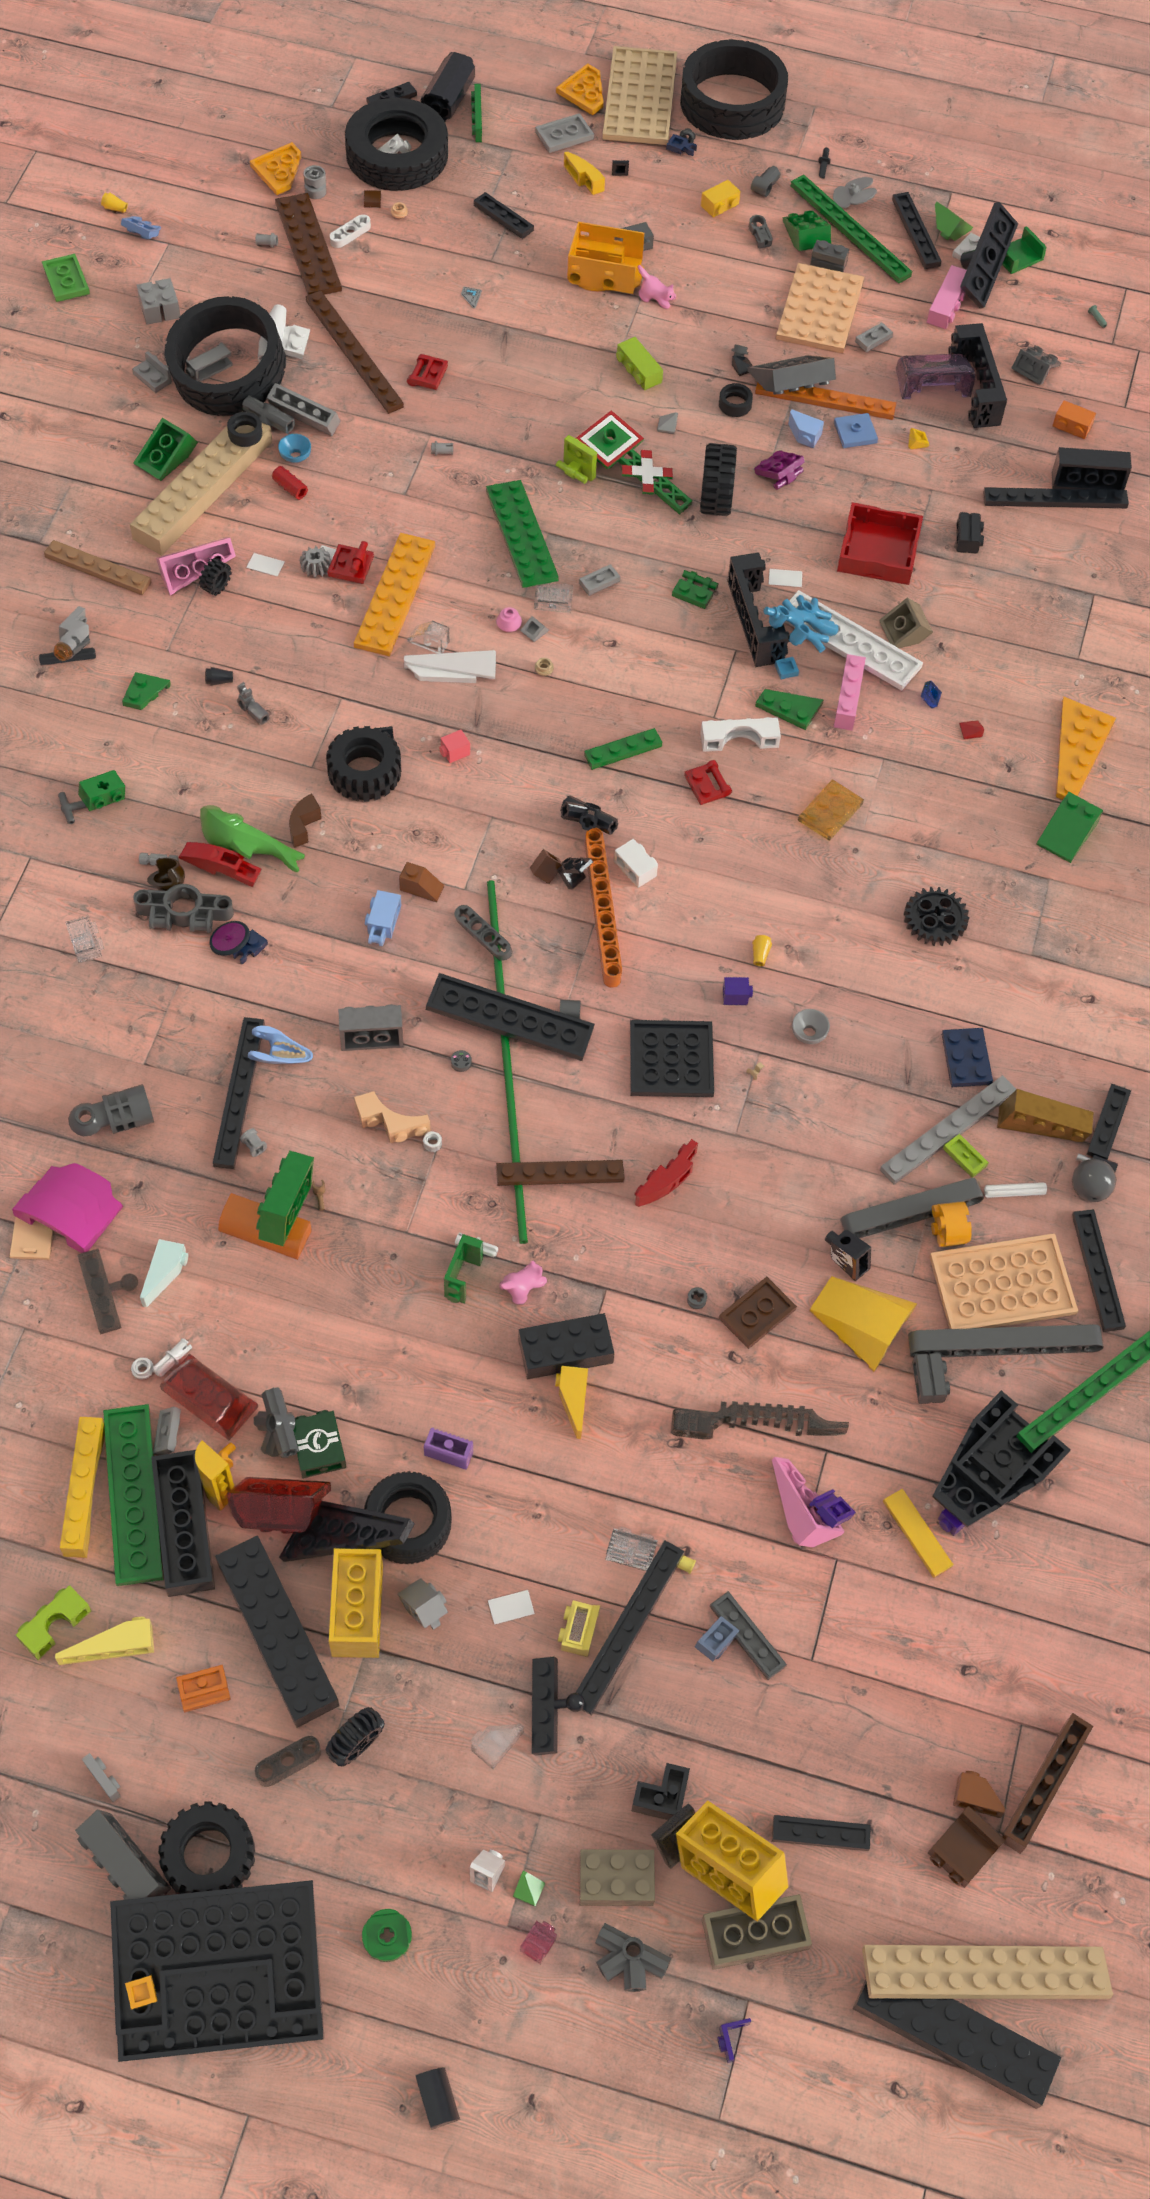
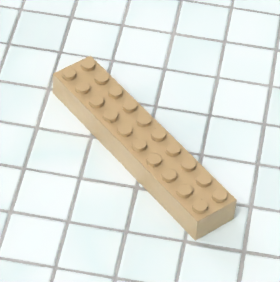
M262 423L261 440L249 447H241L232 443L228 437L226 427L130 524L132 539L163 555L272 443L271 427ZM242 425L236 428L235 431L242 434L250 433L255 428L249 425Z

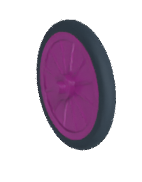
M229 921L220 925L210 937L209 945L211 950L221 956L238 952L249 940V928L240 921Z

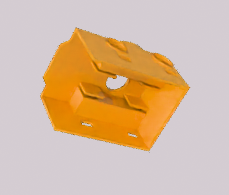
M578 221L568 254V281L589 291L613 290L633 294L635 288L640 286L642 280L638 265L642 266L645 233ZM581 231L588 232L589 235L581 234ZM615 237L623 238V241H618L614 239Z

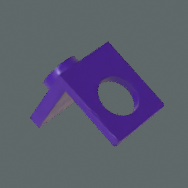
M750 2018L720 2026L721 2036L717 2037L720 2052H725L727 2063L734 2061L728 2030L750 2025Z

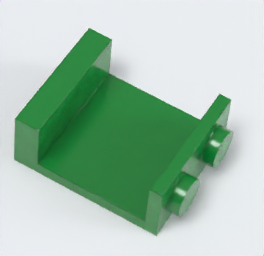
M1026 226L1024 227L1022 238L1011 242L1002 265L1010 274H1013L1043 261L1047 247Z
M462 1234L444 1277V1297L451 1302H461L464 1304L466 1302V1282L457 1279L463 1262L481 1266L483 1261V1241Z

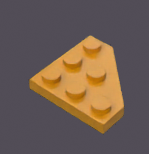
M587 63L558 85L556 93L589 114H596L603 108L604 104L600 70Z
M291 142L250 160V167L276 195H279L291 189L301 160V151Z

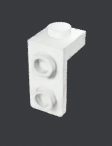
M396 134L378 150L396 154L399 151L401 153L410 152L412 147L407 140L404 141Z

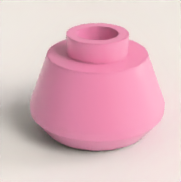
M507 607L500 612L496 622L501 630L513 632L520 628L522 618L516 609Z

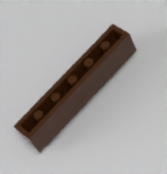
M1074 1713L1066 1720L1002 1834V1837L1005 1839L1004 1844L1019 1854L1027 1847L1093 1728V1725Z

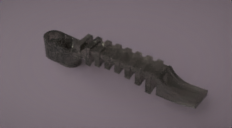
M721 1401L718 1412L683 1408L674 1409L672 1413L671 1434L686 1438L711 1439L713 1431L723 1423H729V1428H735L736 1419L741 1418L740 1426H746L748 1417H752V1425H757L758 1419L763 1418V1426H768L770 1418H773L774 1428H779L781 1420L786 1419L785 1431H790L793 1420H797L796 1436H801L804 1421H808L807 1435L836 1436L847 1433L849 1422L825 1420L819 1417L813 1409H805V1406L794 1408V1405H788V1408L781 1404H777L776 1407H771L772 1404L766 1403L765 1406H760V1403L749 1405V1402H743V1405H740L738 1402L732 1401V1405L726 1408L727 1402Z

